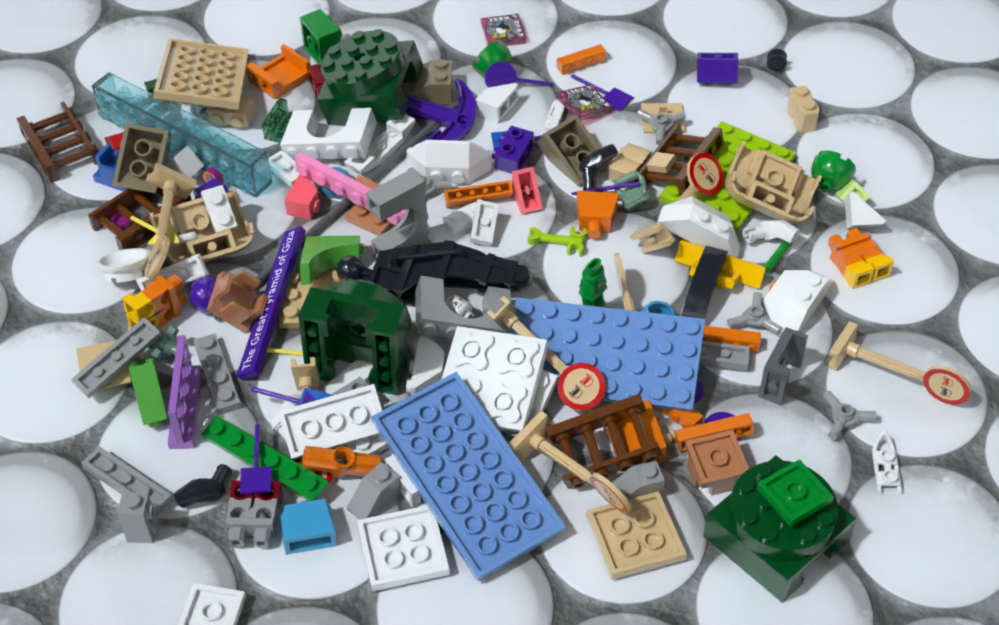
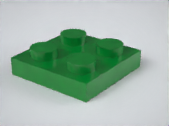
M800 459L758 482L756 488L790 527L831 504L834 498Z

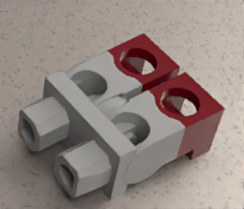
M231 480L226 527L231 547H242L245 544V538H254V546L268 548L271 538L276 537L278 513L283 499L281 483L279 481H271V489L274 492L240 494V491H238L240 481Z

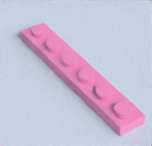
M302 152L295 156L296 172L301 176L307 177L318 185L324 186L337 195L343 196L354 204L369 210L366 193L372 190L371 188ZM406 209L386 220L397 225L403 218Z

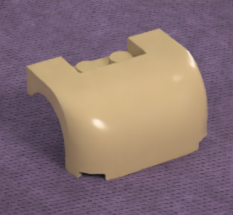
M742 141L736 150L726 175L725 189L728 195L733 200L774 219L785 220L792 225L804 222L815 210V206L809 208V205L822 176L819 175L817 178H812L804 174L805 170L801 166L765 150H750L744 147L746 142Z
M232 188L231 192L226 193L237 223V228L232 230L228 229L215 233L203 198L172 206L169 220L176 235L195 232L198 237L196 240L169 247L165 258L169 264L172 265L198 253L201 254L204 263L238 253L250 244L254 234L252 222L247 223L244 217L236 188ZM152 212L149 213L151 224L158 228L160 213L154 215Z

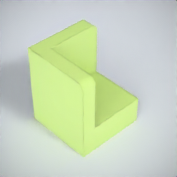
M852 179L845 187L834 193L844 203V198L852 191L863 201L870 197Z

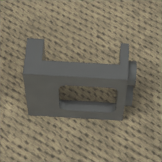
M785 327L764 366L758 397L781 406L785 398L791 369L785 366L789 364L799 369L801 368L808 335Z

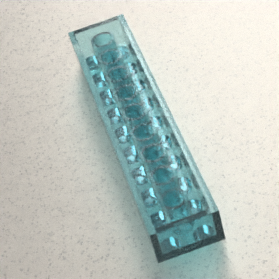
M110 72L91 85L98 114L103 120H107L123 129L125 124L129 123L169 131L172 136L169 153L174 154L182 148L189 146L204 166L201 170L206 171L209 167L216 168L222 174L226 184L232 185L243 193L255 198L273 183L268 152L169 102L153 99L154 94Z

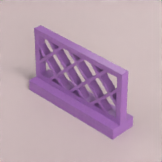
M185 335L177 337L168 408L170 419L169 449H192L195 443L202 367L201 365H192Z

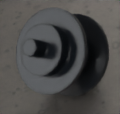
M782 49L769 51L767 54L768 68L774 71L784 69L787 65L786 52Z

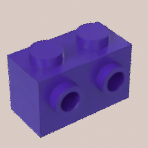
M698 53L697 83L703 85H711L713 83L732 85L733 83H738V53Z
M511 125L507 133H503L500 145L495 147L492 159H494L495 169L512 174V171L522 169L535 146L534 132Z

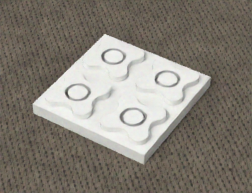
M457 326L442 379L457 371L495 427L499 430L519 433L523 431L529 420L549 342L546 339Z

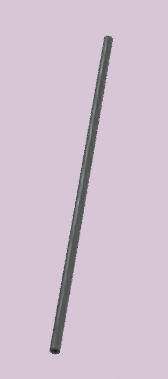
M452 102L448 106V108L457 110L459 107L457 102ZM431 121L372 173L368 179L374 182L379 180L407 155L408 148L414 147L417 143L421 142L440 124ZM344 198L305 233L301 248L304 247L306 236H316L353 202ZM275 260L256 276L261 281L260 285L270 277ZM213 315L216 321L220 322L222 320L216 315Z

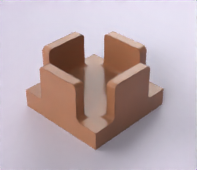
M241 270L236 275L232 273L227 274L222 271L217 276L207 310L245 333L250 330L252 321L263 313L268 296L265 294L260 296L259 293L253 290L260 285L261 281L247 271Z
M733 430L685 441V449L688 454L687 469L694 487L701 486V489L710 487L711 495L732 491L738 478L749 469Z

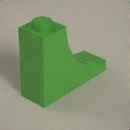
M360 235L306 236L300 261L301 285H311L314 278L323 272L337 268L339 261L348 255L356 256L359 259L365 257V244L360 243Z
M152 356L132 361L129 365V371L143 425L149 424V427L164 424L163 420L168 419L155 359Z

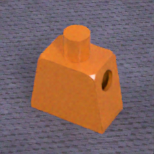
M577 190L576 210L579 230L583 231V228H586L587 235L592 239L599 238L601 233H609L617 213L619 193Z

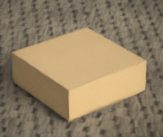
M656 152L647 163V169L652 172L668 173L676 162L675 154Z

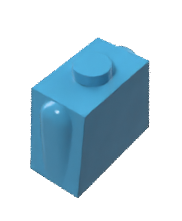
M325 499L305 500L295 504L284 505V512L281 513L280 519L286 555L337 546L332 508L326 504Z

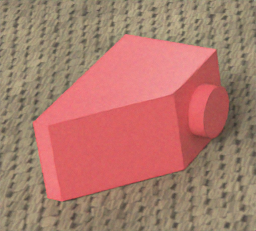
M300 174L298 175L285 198L287 215L312 220L315 212L318 213L321 201L318 200L317 189L311 179Z

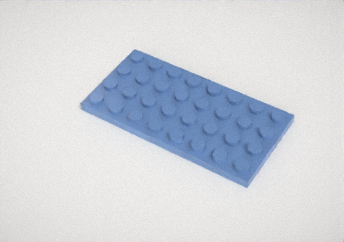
M516 298L515 308L517 309L516 315L519 317V321L537 338L548 340V349L566 366L582 362L589 363L599 369L606 383L605 396L601 401L615 403L640 393L643 401L650 400L652 408L693 413L705 319ZM511 328L510 334L519 335L513 328ZM545 359L542 370L555 374L559 378L561 374ZM558 382L552 392V395L559 396L557 389Z
M457 371L371 416V422L412 484L418 490V493L477 582L566 530L563 521Z

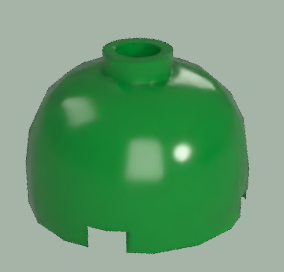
M498 39V44L493 41L478 55L480 60L478 63L474 61L472 68L484 78L487 68L495 62L501 61L511 65V52L500 39Z
M830 150L820 151L818 155L816 154L811 166L812 178H817L821 175L822 178L818 184L820 189L824 191H838L851 181L856 172V166L852 160L847 158L845 161L840 158L841 154Z

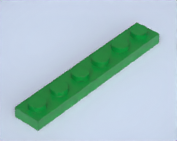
M216 415L201 435L207 441L253 468L254 437ZM259 441V467L271 466L272 480L279 481L282 486L308 501L319 500L330 487L329 482L308 469H302V465Z

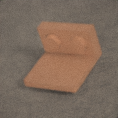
M360 175L356 177L357 182L371 189L380 186V184ZM355 205L346 214L347 222L377 236L389 231L394 225L386 219L381 222L372 212L360 205Z

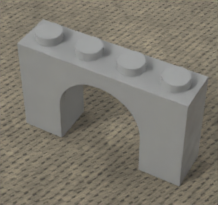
M413 169L366 193L368 209L381 222L406 209L403 218L394 228L371 240L372 253L376 259L380 250L429 244L426 206L428 201L425 189L427 185L425 179Z
M420 276L415 290L416 334L454 339L457 326L510 334L511 329L506 325L501 328L487 312L491 310L496 314L505 305L501 301L503 296L511 302L510 289L488 286L482 300L483 316L465 318L455 314L446 305L443 279Z

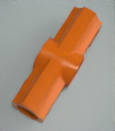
M305 446L302 456V469L330 472L336 477H343L347 474L365 476L381 462L380 455L353 452L345 446L336 449ZM336 459L343 460L346 465L338 463Z

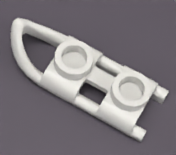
M883 431L875 440L872 448L877 493H882V486H896L897 494H901L902 485L897 453L887 431ZM886 439L889 448L877 451L880 441ZM879 465H884V471H879Z

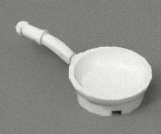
M195 232L177 235L181 244L196 240L198 237ZM143 248L118 250L100 257L96 261V266L99 270L103 271L104 280L107 282H112L111 278H116L117 283L132 281L144 276L143 271L145 272V266L151 250Z

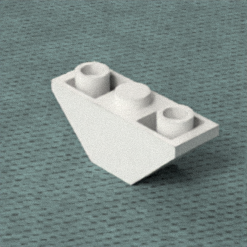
M419 334L418 341L413 343L415 360L411 359L410 374H412V378H408L406 384V392L410 393V396L441 380L445 369V352L429 336Z

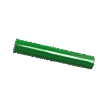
M785 240L781 243L764 265L766 274L771 272L793 243Z

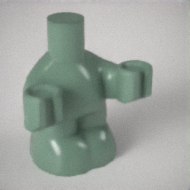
M170 325L166 333H164L160 328L156 327L162 336L148 347L154 349L151 356L161 359L172 354L175 355L179 329Z

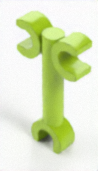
M531 227L529 229L528 244L537 245L540 242L567 245V255H570L572 250H578L579 257H582L584 251L582 243L586 240L587 230L583 228L581 234H576L575 227H572L570 229V236L541 233L540 229Z

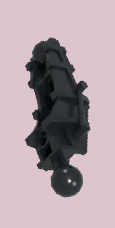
M451 240L380 250L373 270L366 268L361 259L351 255L342 258L336 268L337 276L341 281L355 279L370 284H379L396 296L402 303L415 296L420 276L443 279L444 288L470 289L478 291V295L481 296L485 295L488 286L510 289L512 293L522 292L528 289L532 283L531 271L525 265L518 264L514 260L511 261L495 256L492 253L486 255L482 251L457 244Z

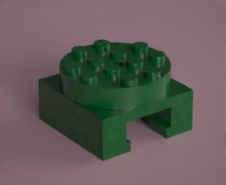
M376 29L365 32L356 31L352 36L330 47L321 63V73L325 82L316 99L327 124H346L352 108H372L376 121L404 119L409 106V100L404 96L401 84L418 81L424 67L414 40L398 41L393 34Z
M348 279L347 281L331 284L325 290L310 287L298 315L304 364H310V357H315L320 379L330 382L336 376L335 364L337 360L354 363L356 360L370 362L373 368H371L369 373V385L374 384L377 392L397 396L408 367L407 338L412 324L408 308L396 296L375 283L370 284L355 279Z
M775 455L769 461L757 464L746 470L736 481L732 493L707 513L703 537L783 603L803 584V572L822 553L830 559L850 541L856 517L837 503L836 496L827 481L814 470L808 468L834 496L833 502L790 527L756 489L758 482L794 463L783 461Z

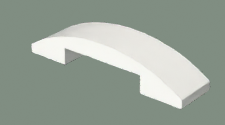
M405 114L404 119L387 121V129L370 144L366 157L348 158L345 161V165L359 173H365L374 169L390 157L402 144L413 128L415 119Z

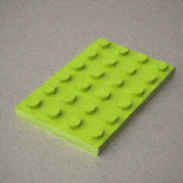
M721 121L716 128L722 129L725 146L716 159L722 167L723 184L720 190L713 195L704 196L696 192L693 197L730 216L735 233L737 234L755 211L733 200L725 189L726 175L740 143L745 141L744 147L750 150H765L790 162H793L796 152ZM669 183L660 194L659 201L667 205L676 202L680 198L677 186Z

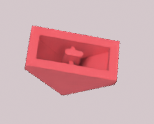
M534 167L512 171L513 197L521 214L543 209Z

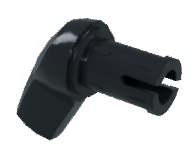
M614 144L595 150L580 162L579 170L583 175V190L597 188L595 172L604 163L616 158L618 155Z
M220 464V466H217L211 479L199 478L191 480L175 491L174 498L176 503L181 508H186L197 503L218 501L226 492L224 486L232 475V469L225 464Z

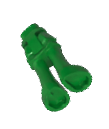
M599 258L592 259L582 271L579 294L583 305L607 308L603 292L607 289V280L604 275V267L601 265Z

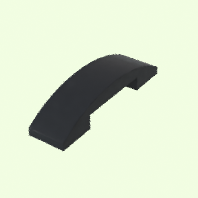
M705 246L696 267L681 316L706 319L708 307L728 251Z

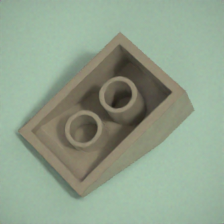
M440 59L424 63L418 81L401 84L403 94L435 104H451L452 60Z
M577 115L545 132L537 142V145L547 159L578 187L583 184V175L579 170L580 162L595 150L600 149ZM610 161L604 163L595 172V176L606 171Z
M126 123L112 186L156 194L158 187L146 182L148 173L153 172L156 163L166 165L172 141L170 132Z

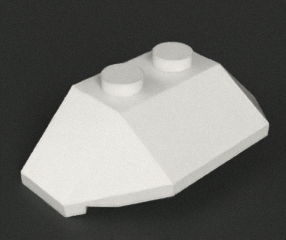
M425 140L407 149L408 168L413 167L419 175L428 176L435 181L451 180V183L470 184L492 170V151L485 150L470 141Z
M693 196L670 203L661 208L657 224L663 223L667 230L691 243L703 247L707 245L728 251L727 255L738 258L740 244L730 216Z
M784 270L763 301L769 319L782 327L778 335H782L785 327L801 332L834 284V280L814 271Z

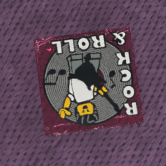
M519 13L481 18V27L487 46L493 41L498 44V39L506 46L526 43V36Z
M590 84L557 92L556 98L573 116L577 115L581 121L610 114L613 111V106Z

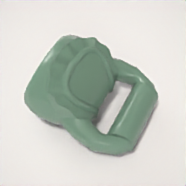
M634 170L617 178L614 185L626 184L637 178L639 179L640 186L630 187L624 191L615 189V192L619 193L618 197L622 200L624 208L628 211L635 210L651 200V194L646 187L644 176Z

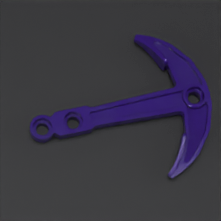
M458 78L454 80L459 96V107L457 110L404 94L409 100L408 112L447 126L443 132L438 129L425 140L460 141L471 131L475 123L476 101L470 88Z

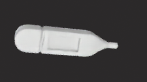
M563 93L559 99L554 100L545 122V132L559 125L565 111V94Z

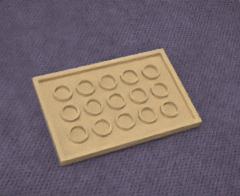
M169 38L156 81L153 99H159L163 102L175 101L185 105L198 104L207 108L221 107L225 110H239L249 49Z

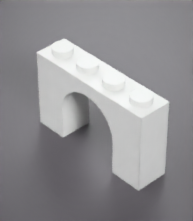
M352 108L348 121L341 131L329 137L319 138L315 137L319 125L313 110L293 111L280 145L283 152L293 160H295V156L299 152L314 159L365 158L377 122L372 108Z

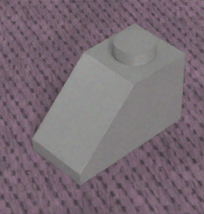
M656 460L632 466L612 482L627 499L659 491L663 498L665 480Z
M380 462L363 477L347 506V510L359 520L374 517L401 494L399 475L383 462Z

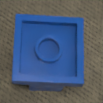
M106 144L96 155L98 170L93 175L94 182L124 192L127 189L112 186L120 150L116 149L113 152L111 145Z

